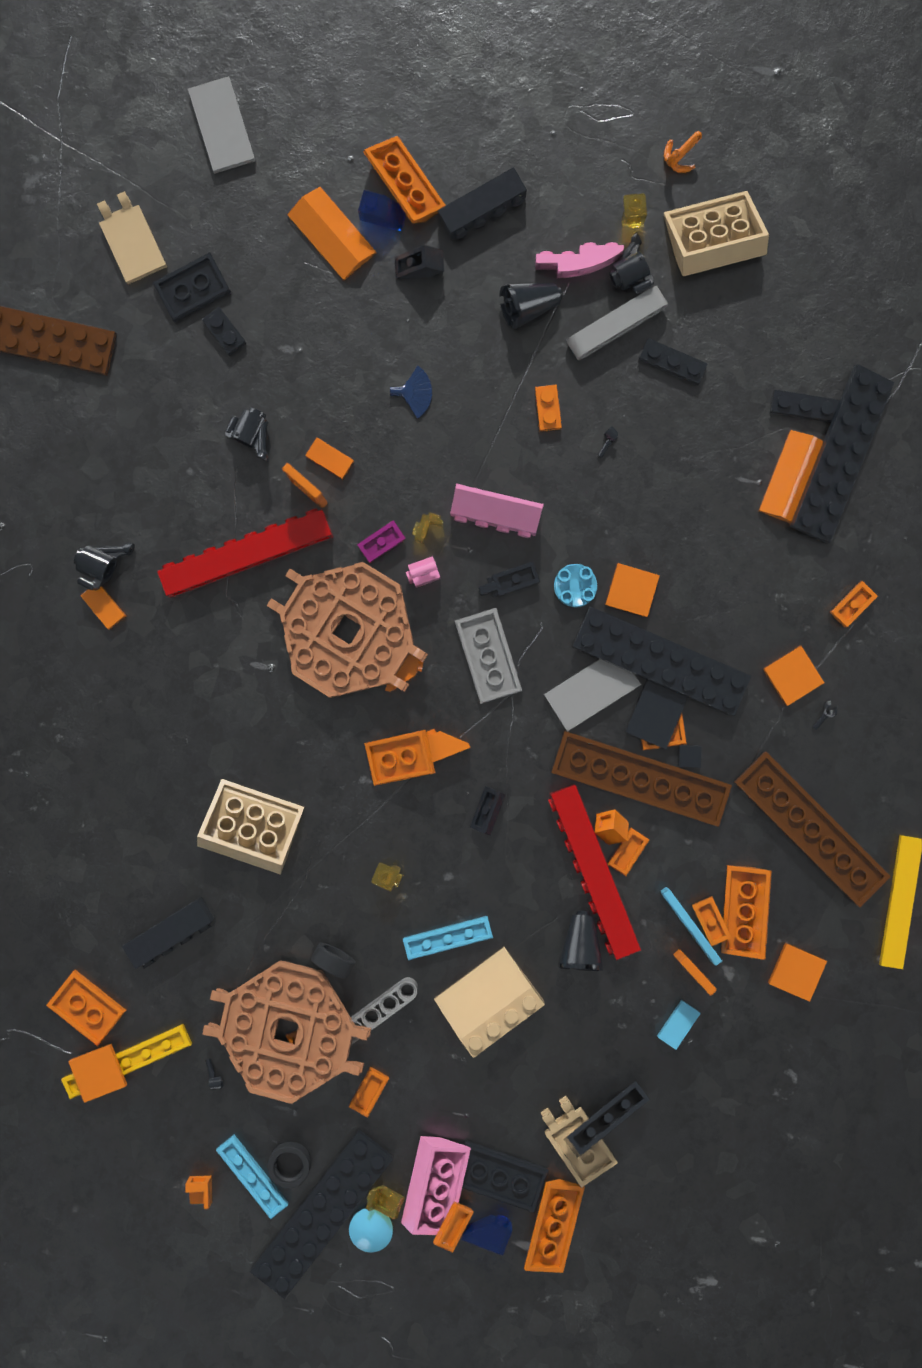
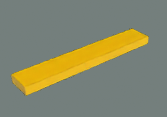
M899 835L879 961L881 966L903 969L922 852L921 838Z
M181 1024L117 1053L116 1056L123 1075H126L191 1046L192 1042L184 1024ZM73 1073L61 1079L70 1099L81 1095Z

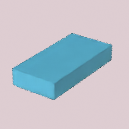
M681 999L657 1037L674 1049H677L701 1013Z

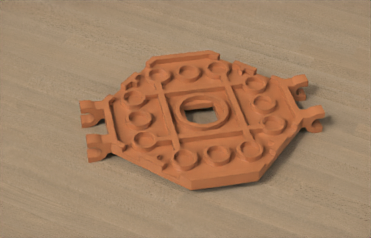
M364 562L304 577L289 569L285 576L297 583L298 586L285 606L272 598L267 606L280 614L285 632L284 637L287 651L291 660L292 674L330 698L390 683L405 692L409 684L398 678L396 674L409 654L423 662L428 654L414 646L401 585ZM344 615L361 625L351 644L346 643L333 634Z
M281 960L230 993L220 988L212 991L210 1000L225 1003L220 1026L211 1022L208 1025H204L202 1034L217 1037L221 1045L225 1046L238 1073L240 1072L246 1082L245 1086L249 1093L292 1104L342 1072H348L357 1076L362 1073L364 1063L348 1061L353 1037L367 1040V1037H370L372 1028L356 1026L323 971ZM279 1018L298 1024L295 1044L275 1039Z

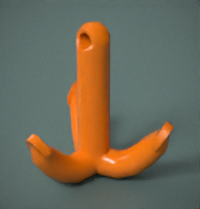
M699 131L695 132L679 149L672 151L673 140L667 142L664 150V160L673 171L685 173L695 168V165H679L678 162L702 138V133Z

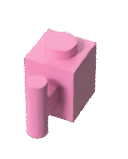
M433 556L408 565L410 571H407L406 574L409 583H414L416 588L440 579Z

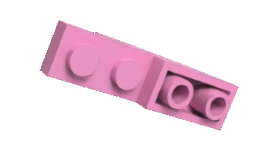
M589 242L580 245L578 254L572 251H565L562 254L543 251L540 254H536L535 270H557V278L582 276L600 270L618 260L623 253L624 245H618V243L614 242L596 245V243Z

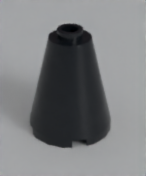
M555 283L506 284L500 288L499 297L503 296L504 303L500 305L506 323L509 326L513 325L512 329H516L559 305L563 294L561 288Z
M577 911L576 915H572L559 961L560 969L570 970L572 968L581 971H603L594 916H590L589 911Z

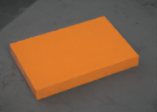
M287 462L282 469L289 480L320 508H324L328 502L323 494Z
M426 730L364 743L374 786L435 773Z
M77 970L70 974L46 1005L97 1047L126 1012L125 1008Z

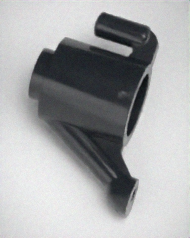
M637 232L633 234L630 245L616 263L612 265L613 271L609 272L615 288L620 287L625 291L633 287L636 295L650 289L654 285V278L650 273L649 266L643 254L638 251L642 242Z
M250 407L249 411L243 410L239 418L232 416L226 428V436L249 448L256 449V457L269 462V456L266 452V428L269 422L265 419L266 414Z
M126 543L123 546L92 547L88 545L85 548H80L74 557L76 571L95 580L91 581L80 576L77 583L90 590H99L102 584L109 581L113 575L117 558L131 555L135 544Z

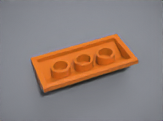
M398 136L364 149L363 153L412 223L426 222L438 214L439 209L446 206Z
M321 187L302 196L287 214L343 281L376 254L374 248Z
M790 430L759 512L791 524L823 444L822 440L813 435Z
M727 866L723 920L732 938L722 942L721 953L766 959L771 870Z
M561 1179L546 1182L524 1266L526 1271L563 1273L585 1189L584 1186L581 1188L579 1184Z

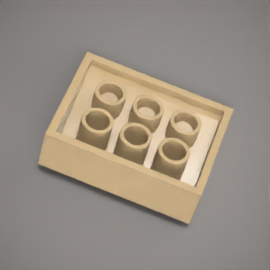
M748 191L664 212V219L676 262L683 276L767 255L769 234Z
M222 779L198 833L197 846L281 875L304 807Z
M505 947L434 998L456 1035L473 1058L545 1005L543 998Z

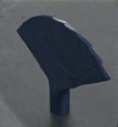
M419 366L416 367L404 386L390 387V396H402L417 419L428 409L432 398V386L429 377Z

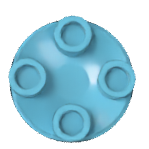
M580 564L567 565L555 577V594L567 606L582 607L595 597L597 591L596 577L589 567Z
M365 1208L354 1214L349 1225V1235L351 1241L358 1249L365 1252H377L389 1244L393 1235V1225L385 1210Z

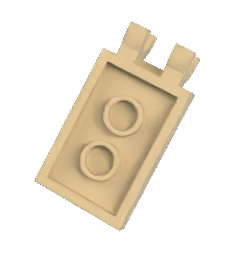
M124 191L117 194L123 207L122 209L112 213L105 200L97 205L105 219L99 222L126 283L131 284L166 268L167 265L140 206L133 207Z
M564 1096L559 1102L565 1114L555 1120L549 1108L541 1112L542 1119L549 1127L544 1132L582 1188L618 1164L603 1139L598 1141L580 1157L577 1158L564 1141V1138L589 1118L581 1107L575 1110L568 1097Z

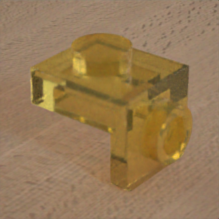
M644 193L624 195L622 226H628L629 228L640 227L644 224L647 217L646 196Z
M430 512L428 515L423 514L420 523H415L412 535H415V541L424 544L430 524L443 528L444 521L440 520L441 516Z
M380 862L371 883L391 891L393 886L398 887L403 876L399 874L401 868L395 865L391 867Z
M382 1185L373 1188L369 1192L366 1210H377L394 1220L398 1218L405 1197Z

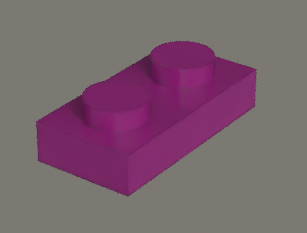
M393 520L357 545L368 562L371 563L406 540V538Z

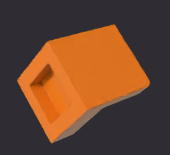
M616 810L596 814L595 834L605 843L612 845L627 841L629 822Z
M212 1175L190 1176L185 1183L186 1193H189L190 1204H204V1209H209L212 1204Z

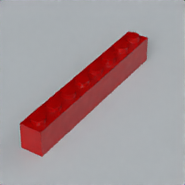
M317 508L307 511L304 517L298 518L294 516L285 520V524L279 526L277 524L269 525L261 533L257 534L256 531L244 535L245 539L239 541L232 539L224 542V546L218 549L210 547L203 550L204 554L195 556V554L184 557L183 562L177 564L170 562L163 565V569L157 572L166 596L170 598L332 538L333 535L323 510L318 511Z
M572 784L550 793L551 799L548 802L552 812L557 811L560 819L556 820L560 832L565 831L567 840L564 841L568 852H573L576 860L572 861L577 873L581 872L584 880L580 883L584 893L590 894L592 901L588 903L592 913L598 914L600 921L597 922V926L601 935L605 934L608 942L605 943L609 955L613 954L616 960L640 951L641 948L576 785Z

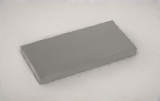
M224 77L189 88V95L214 174L256 161L230 77Z
M497 608L455 620L480 704L521 692L522 688Z
M599 659L545 693L544 696L566 731H569L634 690L641 683L635 674Z

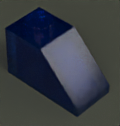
M363 190L358 209L359 219L364 222L402 231L406 213L401 206L385 195Z
M489 1215L467 1225L461 1240L503 1256L512 1233V1222L502 1215Z

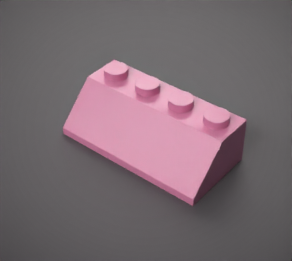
M456 484L450 515L457 522L467 523V520L476 522L475 525L478 527L488 528V525L497 527L496 530L499 532L509 533L511 530L518 532V536L530 538L531 535H536L543 504Z
M420 1137L401 1221L412 1235H437L453 1202L459 1203L471 1150L470 1147L441 1137Z

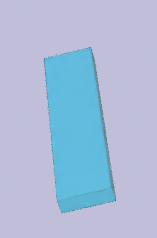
M667 887L660 891L661 895L708 959L714 965L722 962L670 889Z
M488 916L408 936L403 938L407 958L412 960L491 939L493 935Z
M235 1134L216 1149L217 1153L270 1219L288 1206L289 1202Z

